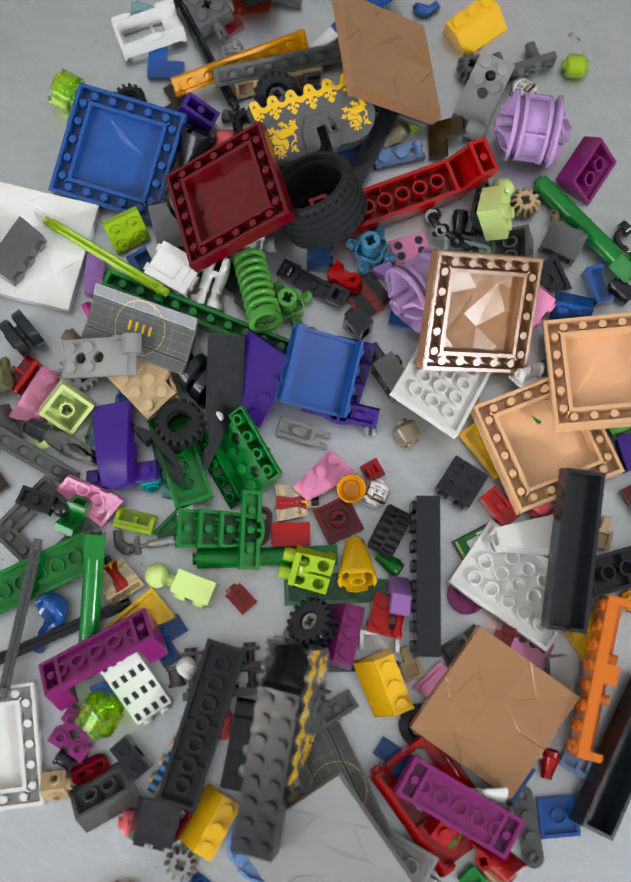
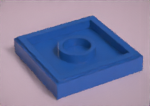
M575 793L535 797L541 839L581 836L580 825L568 819L577 799Z

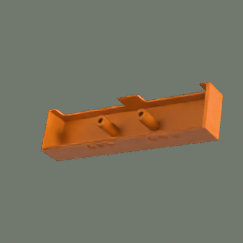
M613 595L599 596V599H596L594 604L596 614L590 624L592 634L586 643L588 654L582 663L584 674L578 683L580 698L574 706L576 713L570 723L572 733L566 743L568 754L597 763H602L603 755L593 753L602 706H608L610 703V695L605 694L606 686L617 687L621 668L615 666L618 662V655H613L622 606L631 608V600Z

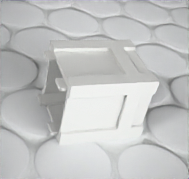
M163 241L162 244L159 243L155 249L157 253L151 263L147 262L144 266V274L164 284V287L170 290L169 292L190 300L201 282L204 270L199 273L195 272L190 268L184 251Z

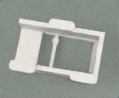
M173 0L155 3L153 9L131 16L129 13H124L111 18L125 61L128 60L127 58H132L179 41H187L183 25L181 26ZM162 23L165 31L155 33L153 26ZM151 28L153 34L147 35L143 39L126 43L124 35Z

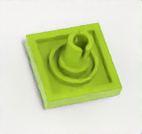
M136 206L102 222L117 254L151 239Z

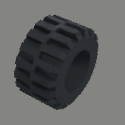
M177 398L174 399L173 403H170L169 400L166 402L167 406L164 407L162 405L160 407L161 412L156 413L157 419L154 423L156 432L171 450L175 451V449H178L179 452H183V449L186 448L189 451L191 446L197 447L198 441L201 442L203 434L205 435L206 424L200 408L197 405L195 406L192 401L187 403L186 399L182 398V401H179ZM185 417L192 421L190 428L183 433H174L169 429L171 423L177 418Z
M392 504L386 506L369 539L368 548L387 558L393 556L409 526L411 514Z

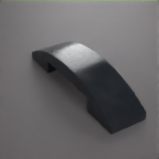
M284 258L276 273L278 277L303 292L309 290L313 297L342 308L351 293V290L336 283L332 284L303 270L300 265Z
M135 425L133 429L148 448L154 443L174 468L169 473L184 491L186 489L185 477L174 452L156 434Z

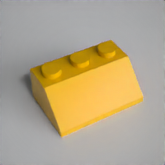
M476 0L445 22L443 35L463 57L464 53L470 55V52L476 53L507 31V26L501 9L495 0Z
M390 648L353 662L374 717L397 716L414 709Z
M208 782L202 792L198 808L195 813L192 812V818L179 840L191 851L211 862L238 813L240 800Z

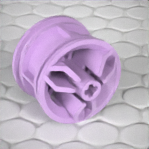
M515 89L500 109L502 114H508V116L497 114L494 123L496 138L502 149V161H507L511 155V160L526 161L540 165L543 160L545 168L551 166L552 162L564 149V144L560 142L568 143L572 127L564 109L565 101L563 95H558L555 100L552 95L547 96L525 91L523 96H521V89Z
M427 246L412 259L397 267H391L385 273V284L388 296L391 299L390 307L392 311L418 333H421L431 249H438L434 246Z

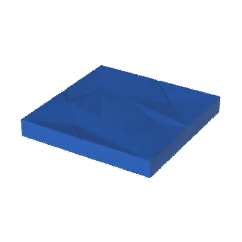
M79 82L48 190L54 194L99 205L101 208L118 213L136 206L142 220L151 222L148 205L150 202L164 200L168 188L165 176L173 171L181 144L182 128L184 124H187L188 120L187 114Z

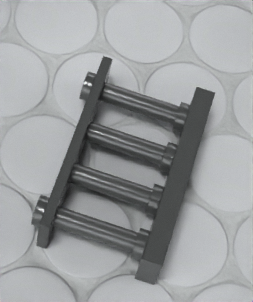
M255 642L243 643L244 647L239 648L248 650L246 654L247 663L255 661L254 650H260V645L255 646ZM196 647L184 648V652L180 653V657L190 656L195 660V655H202L203 651H196ZM248 672L247 687H239V684H237L233 697L258 695L259 683L256 682V673ZM196 674L192 679L188 680L189 688H187V692L182 693L183 702L188 700Z

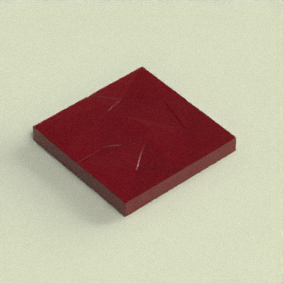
M260 120L165 176L189 266L197 273L296 219L267 127Z

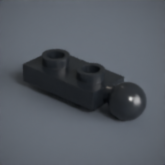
M26 485L22 486L15 501L20 506L50 517L53 511L58 517H65L69 513L67 503L58 502L59 498Z

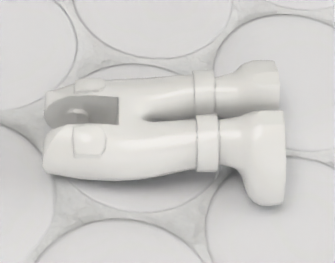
M229 258L223 259L220 271L215 269L217 263L204 269L198 287L199 291L191 296V301L204 306L206 304V306L218 311L224 310V304L220 301L219 296H222V290L229 276L231 265ZM215 277L214 285L211 290V295L207 301V293L209 292L211 282Z

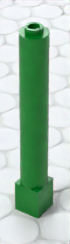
M539 176L533 183L535 185L533 190L553 210H558L559 215L572 228H579L585 234H588L586 242L610 265L609 268L624 283L631 280V256L618 247L547 176Z
M86 531L78 643L95 635L100 630L106 532Z
M338 545L303 546V548H311L324 553H328V551L336 553L334 566H338ZM285 547L260 548L259 567H280L281 564L292 566L293 562L282 560ZM239 548L197 549L196 553H193V565H196L197 569L238 568Z

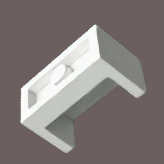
M360 630L358 650L381 651L390 648L391 652H399L400 639Z

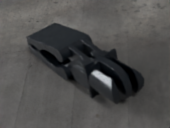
M31 418L24 422L22 426L23 432L37 440L38 443L46 441L48 445L64 456L92 466L97 465L95 450L78 438L56 430L53 431L50 429L52 424H47L37 418ZM68 445L76 446L86 456L75 453Z

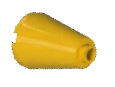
M352 536L346 540L337 578L339 587H345L348 592H365L369 586L373 585L374 587L377 583V575L365 541L358 536Z

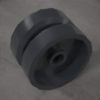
M20 309L11 314L12 320L17 325L16 327L6 319L0 323V330L3 332L6 340L24 358L32 353V348L26 342L27 340L35 347H39L46 342Z
M203 353L196 355L187 364L183 375H179L176 381V386L183 392L190 390L189 396L196 402H200L206 397L207 356Z

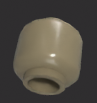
M403 418L395 423L396 427L392 432L400 446L407 448L419 442L418 438L421 436V433L414 420L407 421L406 418Z

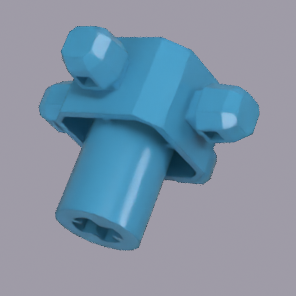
M377 226L374 231L363 233L359 241L353 237L347 239L346 246L355 251V258L357 263H359L357 268L358 274L365 276L370 268L373 269V267L381 265L383 261L385 263L391 261V264L395 263L397 256L393 252H388V244L384 238V227Z

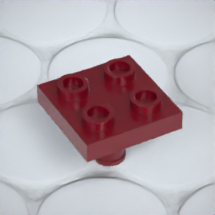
M340 498L312 511L328 545H333L364 530L352 503H346Z

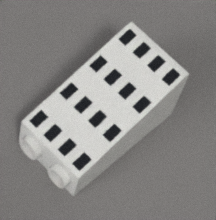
M140 651L100 672L137 725L141 723L147 725L155 719L153 715L160 711L163 714L172 708L170 704L174 700L149 661Z

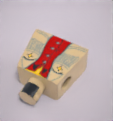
M275 484L277 523L308 517V508H319V496L307 501L293 488L294 486Z
M112 555L104 557L105 567L103 570L102 588L106 599L112 605L145 586L144 582L123 558L115 560Z

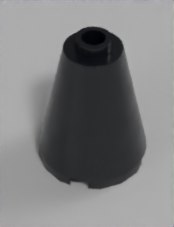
M184 124L181 136L179 168L215 147L219 137L215 134L214 137L210 136V131L194 125H190L187 128V125Z

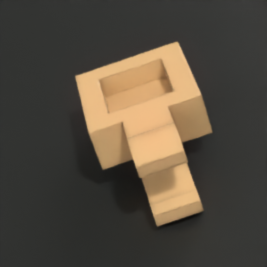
M606 515L601 516L597 548L609 551L614 532L609 531L612 517Z
M408 646L399 648L404 662L399 663L406 683L424 677L425 673L419 658L411 657Z

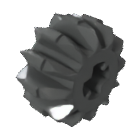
M473 51L470 52V55L464 53L463 57L458 59L456 71L458 72V78L464 77L463 82L469 79L480 53L474 55Z

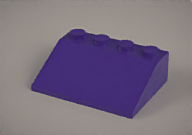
M249 330L245 337L243 395L237 408L244 405L255 426L260 428L265 423L276 403L275 398L287 351Z

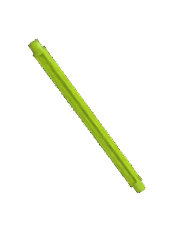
M48 216L43 219V224L47 225L49 229L102 259L137 282L142 283L157 294H161L164 297L169 294L170 290L164 287V284L144 274L56 219H51Z

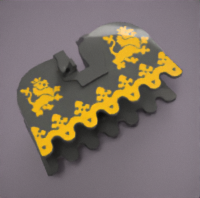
M344 72L340 74L337 84H333L329 78H324L321 81V88L319 90H316L312 84L304 85L301 96H298L294 90L289 89L285 92V100L283 102H280L274 95H270L267 98L266 107H261L257 101H251L248 103L250 110L247 112L251 125L260 120L267 127L280 170L301 156L317 152L321 146L320 134L326 151L338 153L357 147L365 140L375 120L374 104L347 95Z
M286 637L267 638L265 643L267 655L262 662L261 670L263 671V677L259 681L258 689L259 685L267 680L304 689L301 695L302 709L297 718L299 726L293 742L295 749L290 759L292 767L286 782V787H289L302 773L311 752L322 718V711L317 710V706L319 703L330 704V700H325L326 694L330 695L332 693L331 690L325 689L330 654L326 647L311 644L308 648L309 655L307 656L303 653L301 644L297 640ZM246 762L244 764L243 774L245 772Z

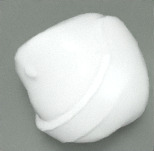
M190 656L183 657L176 665L178 674L187 680L192 679L197 673L198 664Z

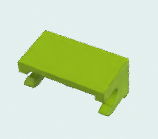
M120 507L116 511L112 526L126 531L153 536L158 515Z

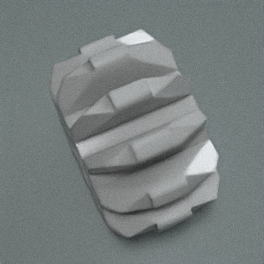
M183 844L179 846V851L175 846L172 847V853L168 852L166 854L169 860L164 861V866H169L165 871L166 874L173 872L171 879L174 880L176 876H179V882L183 881L184 876L188 880L191 879L190 873L195 874L197 869L194 866L199 864L198 860H192L197 854L192 853L190 855L189 852L191 850L189 848L184 851ZM179 859H181V861L185 860L186 863L184 867H182V865L180 867L177 865Z

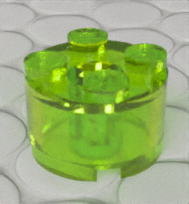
M62 68V72L58 71L51 83L50 90L53 92L52 96L48 95L47 100L48 103L69 113L73 106L79 82L85 83L83 78Z
M103 691L89 693L75 719V722L93 740L112 736L124 715L122 702L112 694H109V696L102 695Z

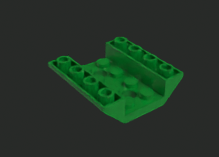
M241 405L228 415L231 421L208 468L230 510L241 504V490L263 491L279 480L283 474L244 405ZM209 433L203 435L201 442L198 441L197 449L201 457L204 449L208 448ZM236 433L240 437L239 442L236 440ZM255 466L259 469V475L255 473Z

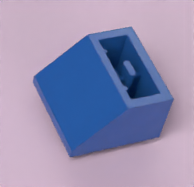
M556 291L554 295L556 306L550 312L548 320L592 316L594 311L593 298Z

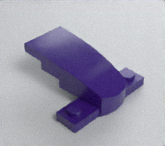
M347 338V339L354 340V341H360V340H356V339H352V338ZM364 342L363 347L365 350L362 358H360V372L355 379L356 389L354 395L351 396V411L347 418H339L301 408V411L324 416V418L336 424L347 425L353 423L376 429L380 409L359 404L370 371L376 344Z
M128 400L93 407L94 443L98 469L86 471V481L104 489L127 490L136 486V484L159 481V462L157 460L136 463L137 444L134 443L133 429L135 424L131 421L132 403Z

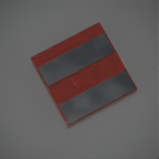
M370 271L361 278L363 284L362 291L357 294H350L346 302L353 309L358 305L372 318L388 306L391 299L388 296L387 290Z

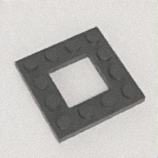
M46 475L32 487L59 498L58 502L67 503L68 501L57 491L58 486ZM15 504L0 519V542L19 561H22L29 557L32 544L18 530L37 511ZM88 517L81 532L99 531L100 528ZM64 536L58 543L70 538V536Z

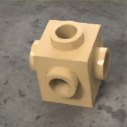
M55 769L51 772L41 773L40 793L45 801H60L69 798L73 782L66 770Z

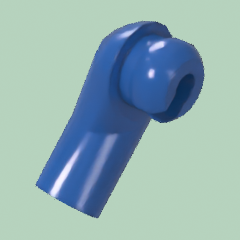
M437 1L430 5L419 2L413 5V11L422 17H429L440 9Z

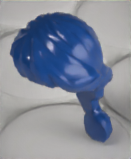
M55 592L43 593L36 598L35 606L40 616L44 619L43 626L40 627L38 635L61 626L66 619L68 610L67 600ZM46 645L33 650V652L39 654L44 652Z

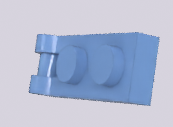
M415 140L412 143L382 149L375 163L376 171L425 160V152L422 151V140ZM415 150L416 154L411 155L410 151Z

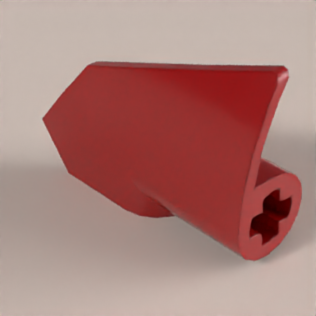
M471 839V845L478 851L475 857L477 866L484 871L492 868V873L502 882H513L519 871L528 867L524 861L512 852L509 853L505 860Z

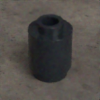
M615 277L607 285L609 287L607 291L614 295L615 299L620 303L626 304L631 299V286L627 282L624 283L620 278L617 279Z

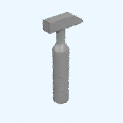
M176 535L148 540L144 544H140L139 536H135L133 541L135 555L142 554L141 548L144 547L153 548L175 543Z

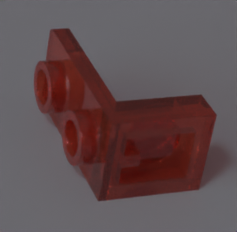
M232 0L235 15L263 14L271 10L272 1L268 0L247 8L243 0Z
M234 583L226 590L228 594L225 597L231 601L242 615L257 603L255 598L241 583L238 585Z
M504 624L502 627L496 626L493 633L496 638L511 647L514 638L519 639L521 636L516 633V628Z

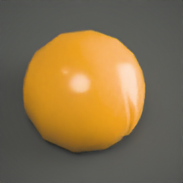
M349 473L342 476L337 483L338 496L346 503L360 501L366 493L365 481L357 474Z

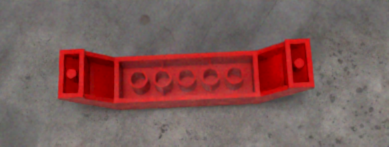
M486 136L468 142L465 147L447 159L363 188L362 190L368 202L367 213L361 225L350 236L356 237L375 230L377 226L384 227L426 212L431 208H437L457 201L497 174L500 169ZM325 193L310 198L308 202L312 206L325 199L328 195Z

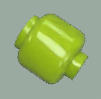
M570 53L567 55L566 60H562L561 71H564V75L567 78L581 79L588 72L589 60L583 54Z

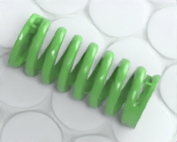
M245 249L234 257L233 266L240 287V293L242 294L250 329L256 333L271 332L282 324L283 316L276 298V292L274 291L266 255L259 249ZM275 321L273 324L266 326V324Z

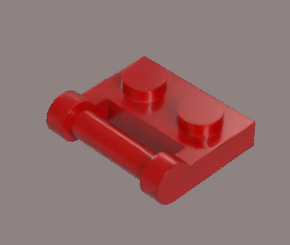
M375 592L366 631L394 639H402L403 632L401 630L404 616L396 615L394 629H388L391 615L388 613L390 595Z

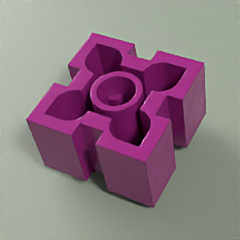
M74 704L68 707L63 714L61 720L64 721V724L56 726L47 741L59 749L69 748L70 750L67 754L79 762H83L94 747L91 741L100 738L107 724L96 717L86 718L87 712ZM79 728L81 736L76 737L74 730Z

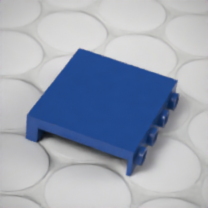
M301 323L293 324L275 401L339 418H347L351 411V396L354 395L356 389L355 379L360 372V358H362L365 350L363 347L364 341L350 340L308 328L305 324Z

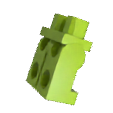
M297 545L296 549L285 547L282 560L293 563L291 567L281 564L278 577L288 580L287 585H295L326 595L335 564L336 553L329 551L324 553L311 548H303L300 545Z

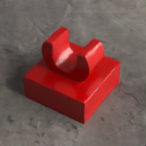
M377 458L359 467L368 481H375L376 478L379 479L386 475Z

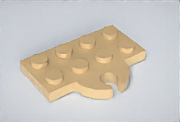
M138 359V375L108 377L148 421H151L156 416V413L160 412L162 405L165 407L166 402L169 400L171 402L178 395L165 382L170 376L171 371Z

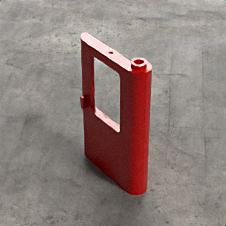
M420 735L381 765L376 764L370 769L369 778L414 842L439 858L434 870L440 878H443L455 869V862L474 848L471 845V839L465 836L456 850L445 848L433 839L423 827L432 815L427 812L419 813L412 803L392 791L397 780L392 775L391 768L416 749L422 747L438 770L468 788H476V786L458 761Z

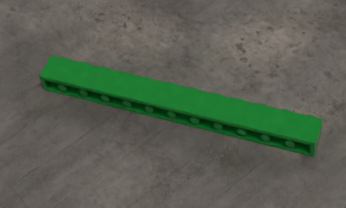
M110 268L102 282L103 285L199 318V329L211 334L246 337L249 330H251L249 324L245 321L171 292L164 297L131 277ZM273 332L256 333L287 351L288 338Z

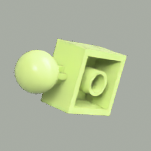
M499 177L493 181L491 187L482 188L477 215L486 241L508 239L509 231L512 230V218L515 217L514 207H511L510 201L515 188L513 182L507 177Z
M61 378L39 407V415L48 420L47 424H52L51 430L54 431L60 428L72 436L93 409L94 400ZM64 405H70V408L66 407V408L64 409L63 406H64ZM31 438L32 443L38 448L45 449L50 447L46 441L38 443L37 440Z
M162 563L151 564L145 571V580L149 586L153 588L169 586L171 587L170 592L174 593L173 597L185 602L187 599L193 600V605L205 609V606L211 607L219 586L217 583L178 569L176 576L171 575L167 566Z

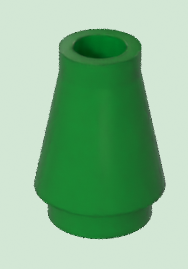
M378 553L375 558L389 575L398 576L405 566L401 559L394 556L387 558Z

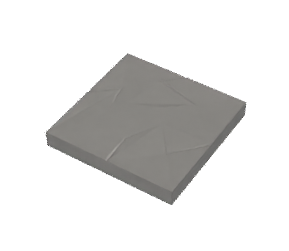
M341 771L287 806L279 854L272 862L247 856L264 882H412L413 878L405 863Z

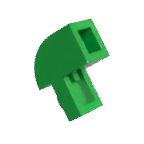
M75 494L67 501L66 505L69 507L68 515L60 517L55 522L53 529L59 531L62 535L70 537L80 533L88 519L93 501Z

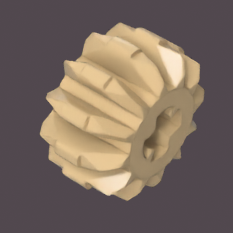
M525 186L522 191L518 188L515 193H512L510 205L514 207L515 217L521 215L522 219H525L526 216L531 218L534 213L538 212L540 200L537 199L539 195L532 194L533 189L527 191Z

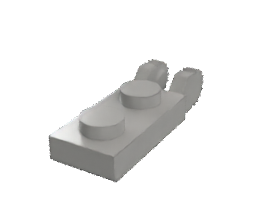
M283 416L280 417L275 432L276 436L324 450L327 449L328 445L315 441V434L326 439L331 437L330 433L319 430L317 427Z

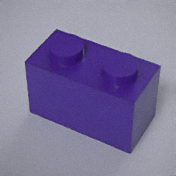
M190 91L177 109L178 112L187 114V123L189 125H194L208 131L213 128L220 115V112Z

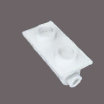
M538 362L531 367L517 369L508 378L516 386L522 388L546 378L543 375L546 366L544 363Z

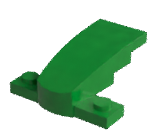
M241 490L240 513L225 510L178 508L175 548H239L238 569L259 570L260 545L265 534L264 520L261 516L262 491Z

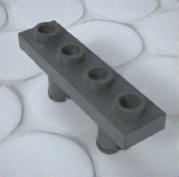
M535 41L528 42L525 45V49L529 59L513 63L515 67L509 81H514L523 75H532L542 69L548 70L552 68L557 59L556 52L552 51L540 55ZM496 52L492 54L493 56L504 60L501 52ZM488 71L485 78L488 81H493L496 75L493 71Z

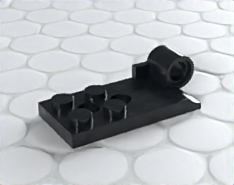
M237 697L220 788L239 792L242 790L244 776L238 773V768L247 761V756L243 754L242 747L250 741V728L254 719L256 700Z

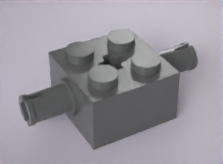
M184 0L203 38L213 32L216 33L221 43L225 42L222 34L226 41L230 38L224 26L235 19L225 0Z
M374 342L373 344H376L373 358L376 362L372 364L371 374L392 403L396 399L389 394L404 371L403 362L399 355H394L392 351L385 355L378 343Z

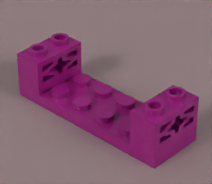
M143 608L40 663L38 666L44 696L60 711H63L79 702L75 685L138 651L150 663L167 655L168 651L159 624L148 610Z
M413 754L410 756L392 790L398 796L505 860L525 824L524 820Z

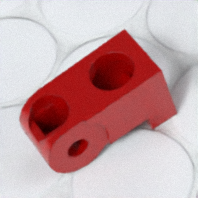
M336 260L326 274L328 282L336 283L351 290L350 294L361 292L363 284L360 275L345 270L343 263Z

